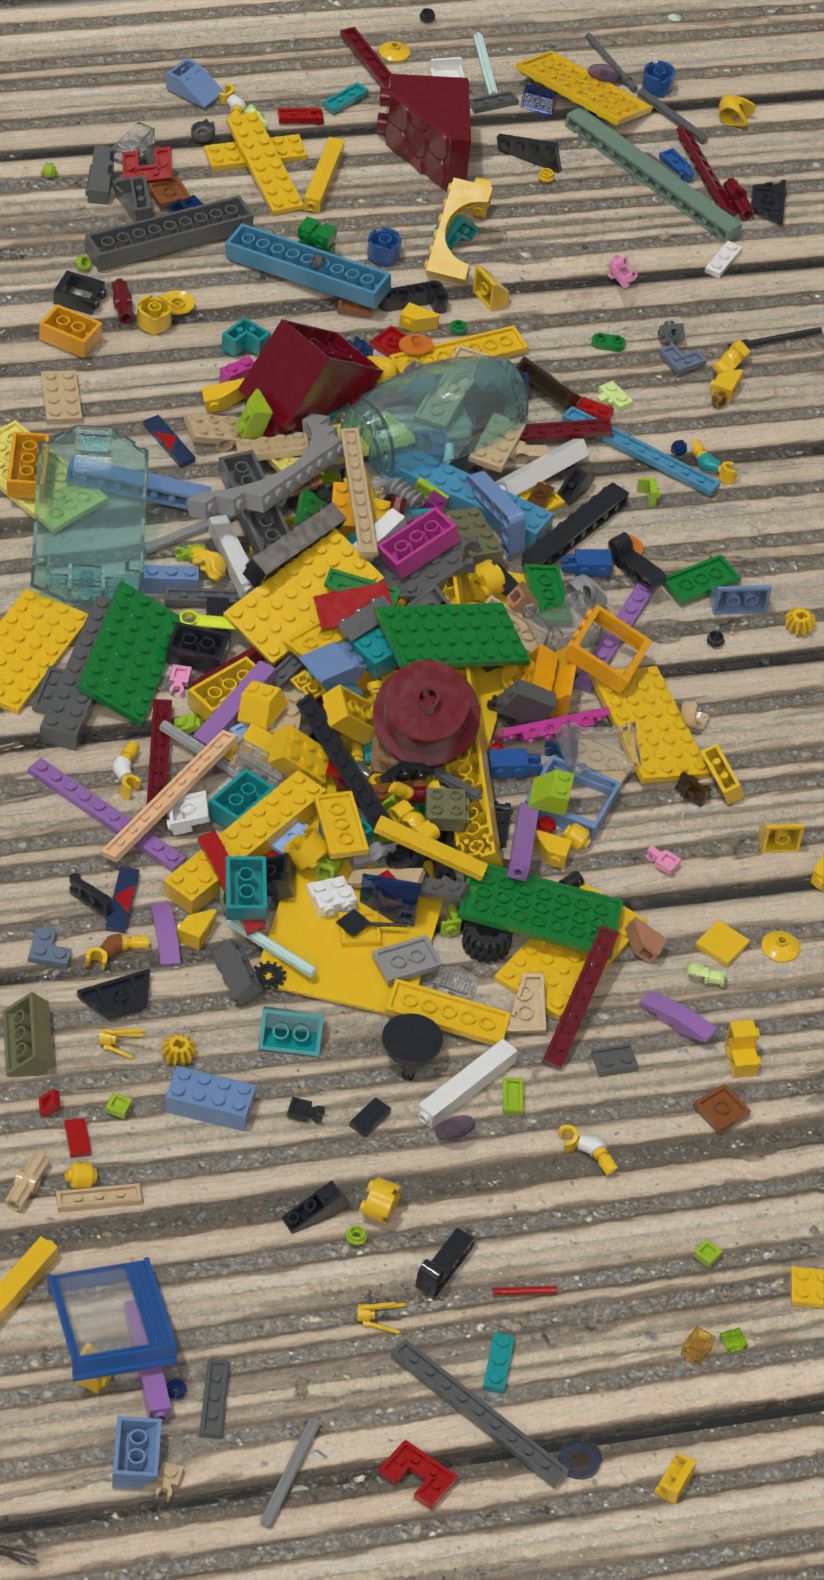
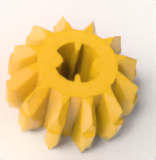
M798 606L796 609L791 608L785 616V628L789 629V633H795L796 636L798 634L802 637L805 634L810 635L816 625L815 615L812 614L811 610H805V607L803 609H800Z
M175 1033L172 1037L167 1036L161 1047L162 1057L166 1059L167 1065L173 1063L174 1067L177 1065L184 1067L185 1063L191 1064L192 1059L196 1055L195 1042L191 1041L190 1036L184 1037L183 1033L180 1036H177Z

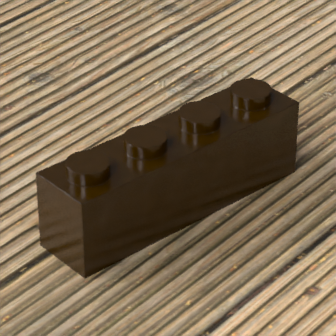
M523 356L514 370L517 373L528 372L530 383L566 409H569L571 406L575 407L582 398L525 356Z

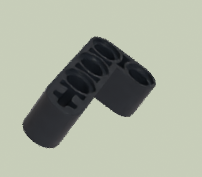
M437 280L391 288L381 301L379 309L385 312L401 310L410 302L418 306L430 304L435 313L443 314L448 309L449 295L443 284Z
M626 532L608 541L612 561L615 566L646 589L653 591L667 582L665 573L659 567L634 550L632 540Z
M456 1228L432 1261L428 1259L423 1261L417 1273L416 1288L435 1298L471 1252L477 1238Z

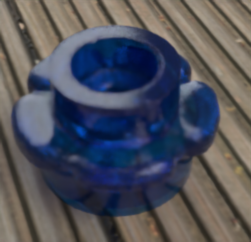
M684 440L674 441L671 445V452L676 456L684 455L687 452L686 442Z
M172 1379L166 1385L169 1398L181 1399L185 1396L187 1386L181 1379Z

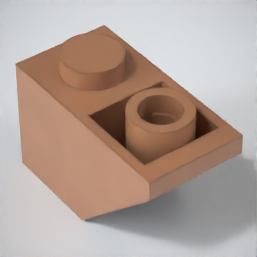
M523 581L506 597L511 607L526 617L539 605Z
M637 917L625 927L634 954L651 964L659 956L667 938Z

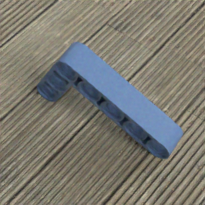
M485 471L466 476L467 488L502 524L501 546L504 549V556L510 558L523 553L525 550L526 517L522 509Z

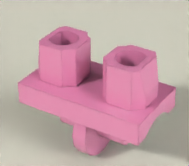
M617 254L614 255L613 260L608 264L611 271L608 277L610 279L615 278L625 289L637 278L638 274L635 270H628L629 260L627 257H620Z

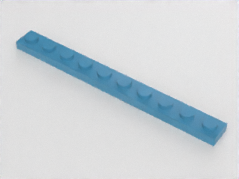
M573 406L562 416V421L597 419ZM612 427V436L596 437L709 496L720 487V481L614 427Z

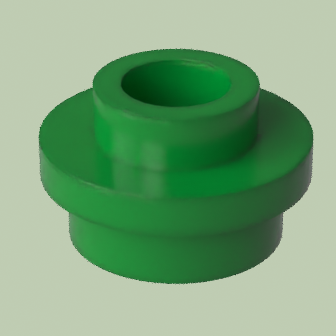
M454 320L450 323L451 332L455 335H462L467 330V324L462 320Z

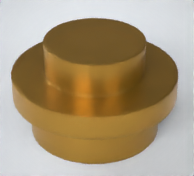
M723 391L716 392L712 396L711 404L714 407L721 408L726 404L728 398Z

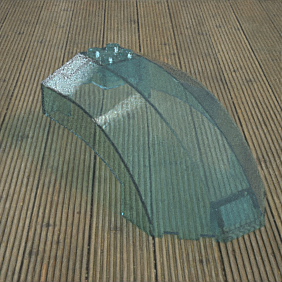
M75 425L66 433L62 431L52 436V440L39 442L30 587L65 603L75 605H92L96 596L111 600L120 581L142 593L149 453L147 449L137 447L135 441L127 436L122 437L118 434V430L113 427Z

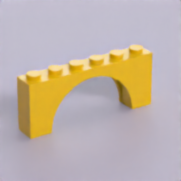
M453 178L452 183L448 185L447 192L449 195L448 198L444 199L443 214L440 213L439 228L434 231L433 239L435 241L434 244L430 245V258L425 261L424 270H426V274L429 277L466 286L470 265L460 261L450 252L446 244V234L452 221L462 212L473 208L489 209L493 196V187Z

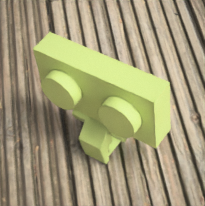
M614 381L599 386L598 392L601 395L597 397V402L604 405L610 404L618 412L633 406V400Z

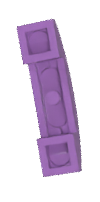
M169 901L150 903L152 921H154L160 966L180 965L178 937L171 904Z

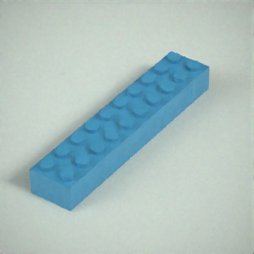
M243 223L225 243L226 259L372 309H376L391 290V273ZM314 254L322 255L325 258V265L322 268H313Z
M411 446L393 448L381 463L382 474L390 478H403V482H408L409 486L412 485L413 487L417 480L422 477L450 496L445 508L453 511L478 507L490 528L501 534L502 524L467 488L465 478L471 474ZM503 490L524 512L526 517L525 545L528 547L533 546L537 540L543 538L552 529L554 513Z

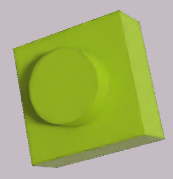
M113 1092L105 1107V1113L125 1119L132 1105V1098Z
M706 1239L694 1250L693 1257L710 1268L722 1256L723 1250Z

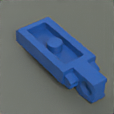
M674 148L659 153V158L669 168L682 176L684 181L687 183L693 181L694 173L692 172L691 165Z

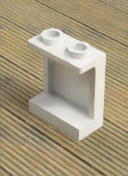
M462 57L430 60L429 72L431 76L469 78L464 75Z

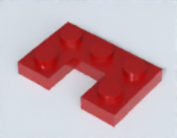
M170 146L154 148L155 164L140 166V153L138 150L122 152L123 179L145 175L147 183L173 180L172 148Z
M404 1440L378 1469V1474L395 1486L408 1471L423 1480L424 1483L414 1493L413 1498L430 1510L435 1507L458 1480L457 1474L407 1440Z

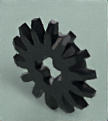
M266 961L264 965L262 962H259L260 967L256 965L253 967L263 988L267 985L268 990H271V985L275 989H278L277 984L284 985L282 981L287 978L283 976L286 974V971H281L283 966L277 967V962L270 964V961ZM267 973H271V976H273V977H270V980H269V979H266V976H263V975H267Z

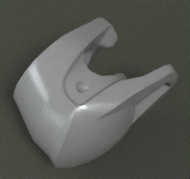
M581 574L576 576L565 585L567 601L574 609L586 610L589 607L588 604L594 606L598 604L603 608L607 603L606 593L587 575Z

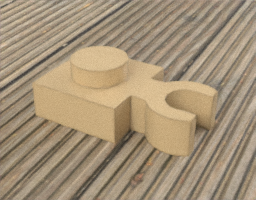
M162 1462L158 1479H156V1484L159 1485L155 1491L156 1499L159 1498L160 1493L164 1492L167 1493V1501H171L172 1489L178 1490L184 1472L183 1466Z

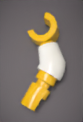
M226 83L225 93H219V102L229 105L231 110L229 117L242 115L246 111L245 101L235 95L234 85Z
M129 741L121 755L116 757L113 762V772L121 782L119 793L125 800L130 799L132 788L140 790L142 782L139 777L132 774L131 763L140 749L139 745L134 741Z
M562 1125L558 1129V1136L561 1139H571L570 1141H565L564 1152L574 1151L578 1147V1150L589 1154L598 1161L606 1176L618 1168L612 1156L608 1154L607 1145L599 1137L589 1135L578 1137V1131L572 1125Z

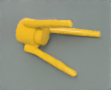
M101 1029L99 1045H104V1050L133 1059V1055L112 1047V1045L117 1044L118 1037H144L145 1029Z
M406 1303L358 1304L357 1321H363V1326L399 1335L401 1333L399 1330L370 1322V1320H375V1310L405 1307Z

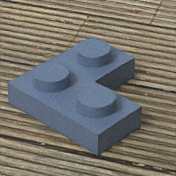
M674 344L659 350V355L677 375L706 365L707 360L698 350L682 354Z
M36 927L28 962L68 969L72 949L53 946L56 930Z

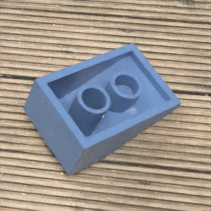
M333 642L299 657V660L320 683L357 684L368 668L363 662V658L352 650V646L347 642Z

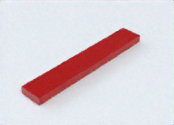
M216 830L197 837V841L226 894L225 863L226 856L229 855ZM239 920L247 936L266 929L263 920Z

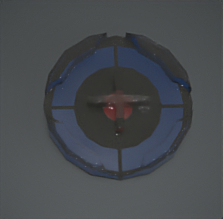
M574 1438L566 1441L561 1446L558 1453V1461L570 1470L568 1477L585 1480L593 1477L600 1469L602 1454L593 1442Z

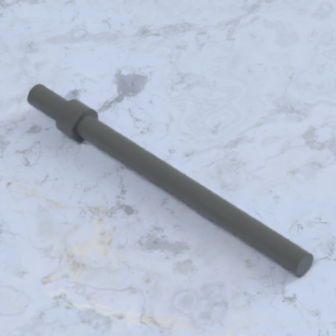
M587 33L585 35L586 39L622 78V82L629 86L633 92H636L638 87L634 84L630 75L620 68L591 33Z

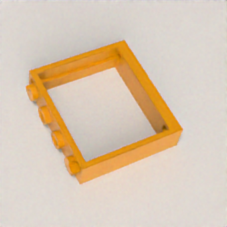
M597 604L593 610L589 608L577 627L579 629L575 631L571 637L572 639L566 646L568 651L564 657L620 694L629 683L652 640ZM593 621L637 650L623 674L579 646Z

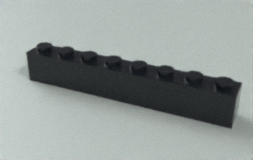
M614 482L607 487H603L597 495H593L587 503L582 504L567 519L559 522L553 530L548 531L543 538L537 540L529 549H525L521 556V566L523 567L524 564H555L562 556L566 555L627 506L629 492Z

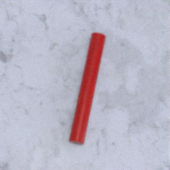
M556 1285L492 1288L493 1296L557 1293Z

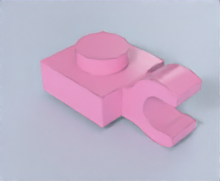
M650 846L647 850L648 854L645 856V859L650 862L655 861L654 866L668 875H671L680 865L681 859L666 849L660 852L656 847Z

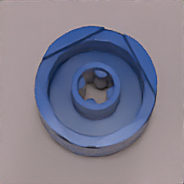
M651 61L647 63L644 67L642 88L658 98H664L665 95L672 92L676 75L674 67L665 61H658V63Z
M382 227L381 230L377 231L376 229L372 230L368 236V260L386 267H391L393 263L398 261L402 244V237L400 238L399 233L388 227Z

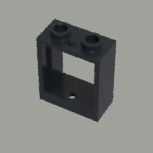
M67 270L54 290L53 304L92 315L95 309L99 308L100 301L106 296L105 281ZM71 287H75L93 294L89 299L69 293Z

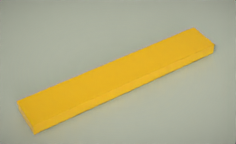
M382 815L373 831L479 881L482 880L488 866L487 863Z

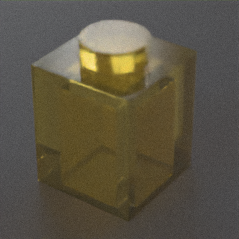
M696 1326L684 1341L681 1355L689 1362L699 1366L711 1351L715 1336Z

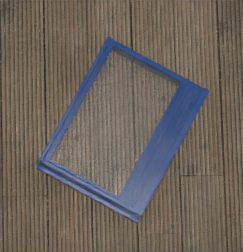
M145 1257L142 1261L56 1275L47 1274V1290L49 1294L53 1295L72 1362L74 1382L178 1364L176 1340L149 1257Z

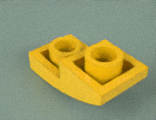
M306 670L290 679V684L299 693H304L305 696L311 693L317 699L327 692L316 678L313 679Z

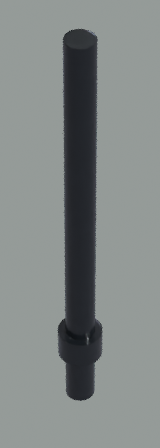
M816 327L741 341L750 348L821 334L822 328Z

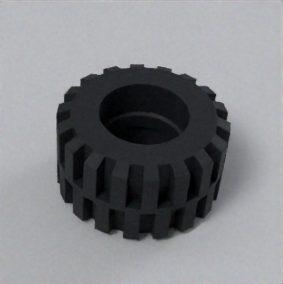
M465 921L462 947L465 949V953L470 955L471 959H478L477 962L482 963V961H486V963H490V961L496 963L499 959L503 960L505 955L509 954L513 933Z

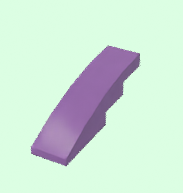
M649 992L639 1002L642 1009L656 1013L659 1021L673 1025L674 1031L707 1043L718 1032V1028L702 1016L656 992Z

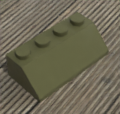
M31 992L3 1010L6 1076L8 1077L39 1076L53 1067L49 1002Z

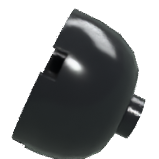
M401 844L396 845L397 850L393 853L389 851L385 857V862L390 869L422 868L425 862L424 855Z

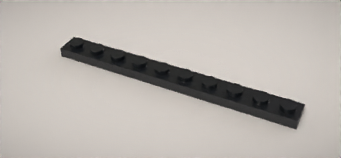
M311 693L307 694L296 706L347 787L353 792L354 798L373 828L375 829L381 815L393 820L337 731L328 725V717L314 695Z

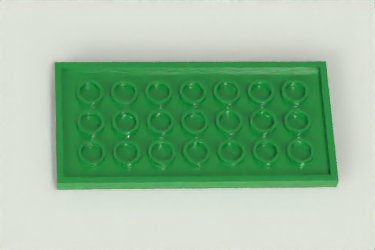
M120 581L75 689L141 726L144 723L167 663L166 647L176 622H180V615Z
M503 603L376 607L374 610L400 669L420 660H435L443 662L452 668L528 665L531 660Z
M487 863L488 866L481 881L467 875L466 882H468L470 889L460 903L457 918L589 953L601 925L617 931L623 900L529 874L526 881L506 877L507 868ZM612 949V951H611L610 956H609L608 959H611L612 954H613V949Z

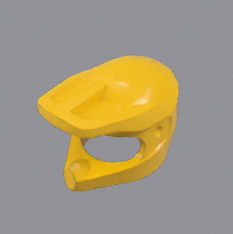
M733 94L723 95L719 103V118L724 124L729 126H746L748 122L746 117H751L754 114L756 105L743 97ZM734 117H740L738 121L732 120Z

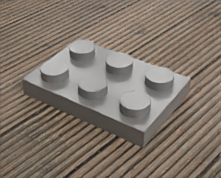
M427 935L372 951V958L387 985L394 984L395 979L404 981L443 968V963Z

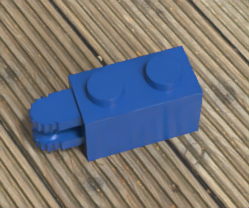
M575 549L574 555L562 556L560 559L561 564H563L561 570L566 574H575V577L584 574L589 577L611 578L613 568L611 549Z
M526 748L488 751L490 779L528 778V774H538L543 770V766L540 764L541 756L527 755Z

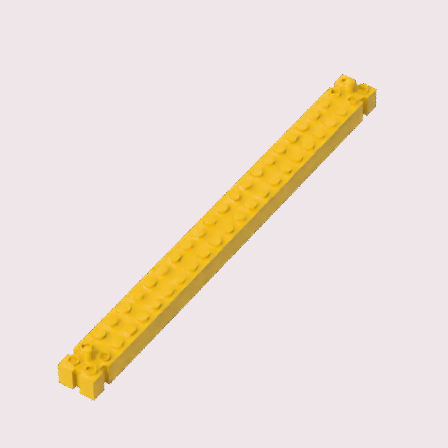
M460 573L457 576L453 575L450 577L447 583L440 587V590L451 604H465ZM454 668L470 683L479 701L475 668ZM480 709L479 730L473 744L459 759L445 765L446 772L477 788L482 792L481 796H483L478 801L469 798V809H466V812H469V824H465L464 832L454 831L455 841L459 851L482 862L502 867L503 863L499 851L500 842Z

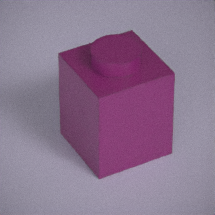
M433 490L420 509L437 507L442 511L448 499Z

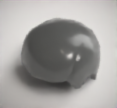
M205 119L204 121L194 123L191 127L193 139L205 143L210 141L215 136L214 121L211 123L208 119Z

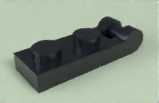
M494 801L500 848H505L511 803L501 804L498 801Z
M73 873L69 876L71 884L69 892L72 896L104 916L112 913V898L82 880L81 875L78 873Z

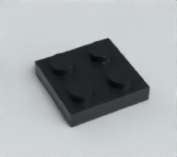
M401 761L380 775L381 783H391L395 781L422 780L434 772L433 766H427L425 763Z

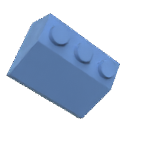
M143 565V594H165V587L198 588L199 567Z
M712 586L710 603L713 615L767 613L772 586Z
M117 1416L112 1488L136 1489L158 1479L162 1419Z

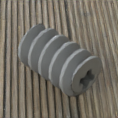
M403 478L392 480L387 484L385 488L386 495L396 494L398 497L408 499L406 510L420 509L424 499L423 493H419L417 489L414 490V487L412 485L409 486L408 482H403Z

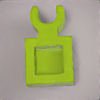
M205 544L187 545V549L176 547L174 551L176 561L182 562L188 559L189 563H192L193 554L190 553V550L194 547H201L206 550Z

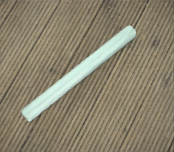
M477 32L473 38L488 95L497 94L498 91L483 35Z
M225 919V924L307 976L313 977L317 973L314 965L259 931L247 936L239 920Z

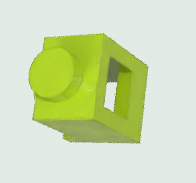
M329 854L322 856L316 866L315 876L324 880L337 877L343 865V858L330 859Z

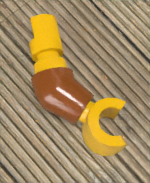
M121 934L110 935L100 947H92L86 952L84 967H89L91 961L97 960L101 962L100 969L104 971L107 959L116 953L128 950V948H131V950L149 948L148 935H131L130 938Z

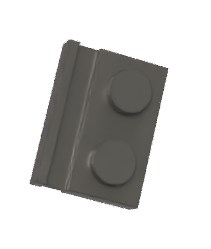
M630 1043L592 1049L591 1051L599 1077L638 1071L639 1065Z

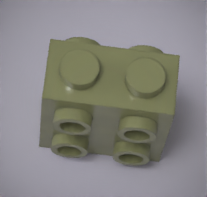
M426 788L425 820L435 824L439 831L464 832L465 824H469V812H466V809H469V797H465V789Z

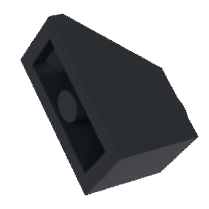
M574 465L557 494L566 503L571 505L588 491L596 477Z

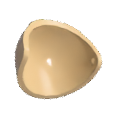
M684 701L681 707V715L685 725L693 730L703 729L709 720V715L698 712L696 702Z

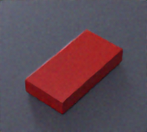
M85 1118L64 1120L70 1158L91 1156Z

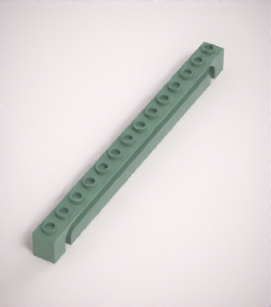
M579 107L567 114L566 128L573 133L578 132L581 139L711 234L716 233L719 240L726 243L740 237L742 223L584 108Z

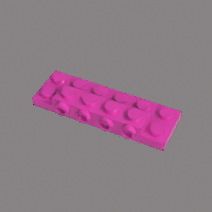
M605 707L504 728L493 733L494 741L500 740L501 743L512 741V739H516L518 736L519 742L525 741L526 744L537 742L536 738L543 737V740L553 739L556 734H560L561 737L571 735V731L578 730V733L587 732L589 727L595 725L594 723L605 720V716L610 715V709Z

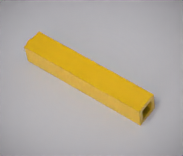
M333 137L328 138L304 196L303 210L320 213L343 156L345 140Z
M40 1236L0 1282V1324L58 1259V1246L53 1241L46 1240Z

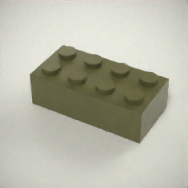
M478 507L445 512V515L457 526L459 534L466 540L471 536H478L477 543H480L479 551L466 550L465 559L474 558L473 565L487 559L492 560L491 563L493 565L499 563L502 565L504 549Z

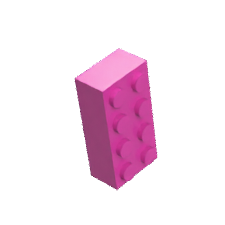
M434 507L379 543L377 549L381 561L402 580L461 541L457 526L437 507Z

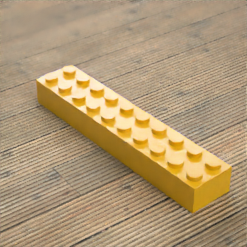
M297 770L218 835L228 855H267L268 852L273 850L271 845L294 824L306 822L317 813L314 795L327 794V790ZM202 849L163 880L164 895L190 915L197 913L215 898L221 889V884Z

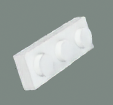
M727 241L705 267V273L720 279L742 252V246Z

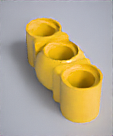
M738 339L712 366V369L717 374L734 371L751 350Z
M401 800L387 810L395 822L434 840L440 837L438 827L430 823L429 820L426 821L421 813L414 811L415 808L408 801Z

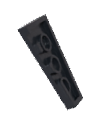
M500 133L496 137L498 151L540 167L549 168L553 172H561L558 142Z

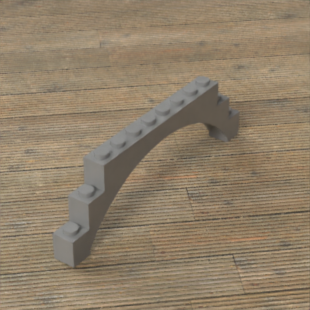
M311 413L302 420L303 433H307V437L311 442L305 453L298 460L285 469L256 482L219 491L195 493L187 499L189 516L207 520L217 512L236 516L245 509L262 513L266 512L344 456L341 437L338 436L337 427L331 426L329 416Z

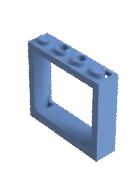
M552 755L540 776L555 769L574 773L573 782L609 795V798L595 822L567 810L565 816L539 810L537 819L540 820L545 816L551 817L556 826L562 829H566L568 824L578 823L590 831L589 838L593 841L620 795L622 782ZM531 791L526 797L524 803L528 804Z

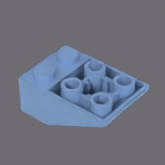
M185 58L167 72L166 89L204 109L219 98V93H224V90L200 64L188 58Z

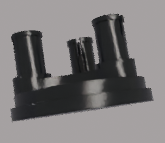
M414 1013L402 1014L392 1018L385 1025L382 1032V1045L392 1060L402 1064L403 1079L407 1080L408 1075H410L409 1081L415 1078V1069L418 1066L425 1065L438 1056L443 1045V1034L439 1026L426 1016Z

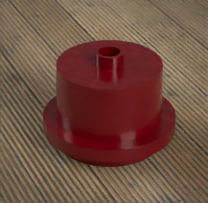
M420 660L404 666L386 679L374 701L373 726L376 736L388 754L400 762L425 763L427 766H433V768L448 765L467 752L479 730L480 705L474 689L461 674L443 662Z

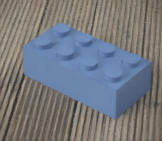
M176 1066L165 1097V1112L245 1131L255 1102L256 1085Z

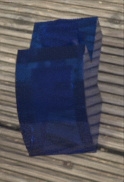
M192 195L184 201L179 198L168 205L166 209L168 213L203 205V203L195 195Z

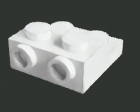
M206 790L184 795L166 813L167 817L170 818L167 820L168 830L172 831L173 835L192 832V825L210 822Z
M344 875L306 884V890L319 918L329 917L338 914V912L356 910V895L351 885L347 884Z

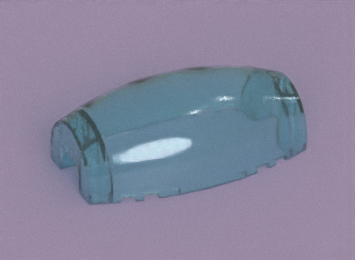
M478 355L442 359L419 365L377 385L360 397L343 413L340 429H359V435L369 445L368 463L376 473L397 472L402 467H409L411 470L416 469V465L422 464L428 467L471 454L494 443V439L499 436L503 438L510 429L515 430L527 420L529 409L528 395L519 371L505 357Z

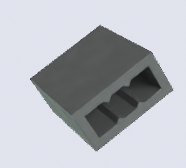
M517 679L497 697V710L502 715L526 724L542 721L556 709V693Z

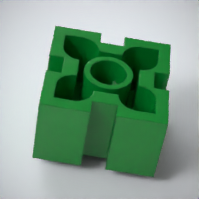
M307 216L298 227L297 238L300 239L298 242L335 254L336 243L333 241L336 239L337 227L327 223L320 225L319 220Z

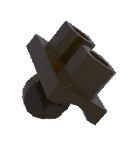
M686 772L680 774V779L675 785V789L681 792L680 796L683 799L689 798L699 807L704 805L706 798L709 797L711 792L709 786L702 785L698 782L697 777L688 775Z

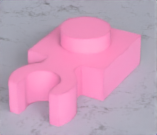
M173 664L169 679L170 684H172L170 686L171 696H173L175 690H179L180 697H183V686L188 687L192 667Z

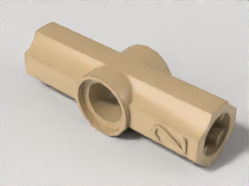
M518 441L509 460H514L516 464H525L528 460H536L548 453L547 445H527L524 441Z
M40 1152L33 1153L24 1170L21 1169L17 1173L14 1186L5 1199V1205L10 1210L15 1212L21 1211L30 1195L37 1192L41 1177L50 1164V1160L45 1154Z

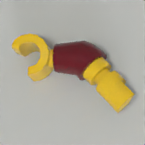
M436 780L431 782L428 787L407 786L395 781L390 785L388 792L415 805L425 802L426 788H440V784Z

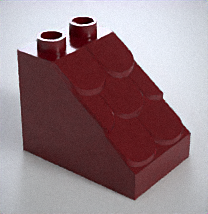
M390 74L389 87H380L379 106L387 107L386 113H378L377 132L385 133V144L395 154L402 156L420 174H425L445 191H447L449 183H452L453 178L467 181L471 148L469 78Z
M281 319L238 390L248 398V401L255 389H259L273 412L268 425L276 432L286 435L289 430L303 432L302 420L311 413L328 416L372 389L383 373V370L337 332Z

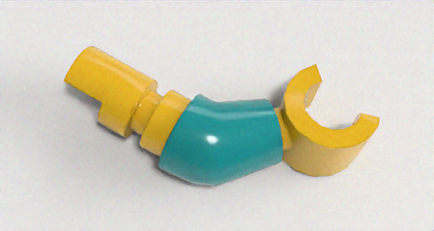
M698 439L691 441L695 446L692 453L697 459L698 466L703 471L714 474L719 473V480L725 484H733L736 481L737 472L732 470L734 462L726 461L722 463L710 453H707Z

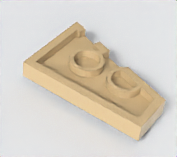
M544 973L523 974L506 1034L546 1033Z

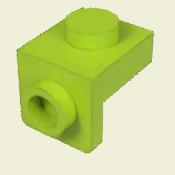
M639 478L637 493H647L648 506H656V500L660 499V488H657L656 478Z
M195 712L174 719V726L187 734L196 733L204 724L203 719L199 718Z
M455 904L447 905V921L441 922V937L460 934L462 919L457 918L458 911Z

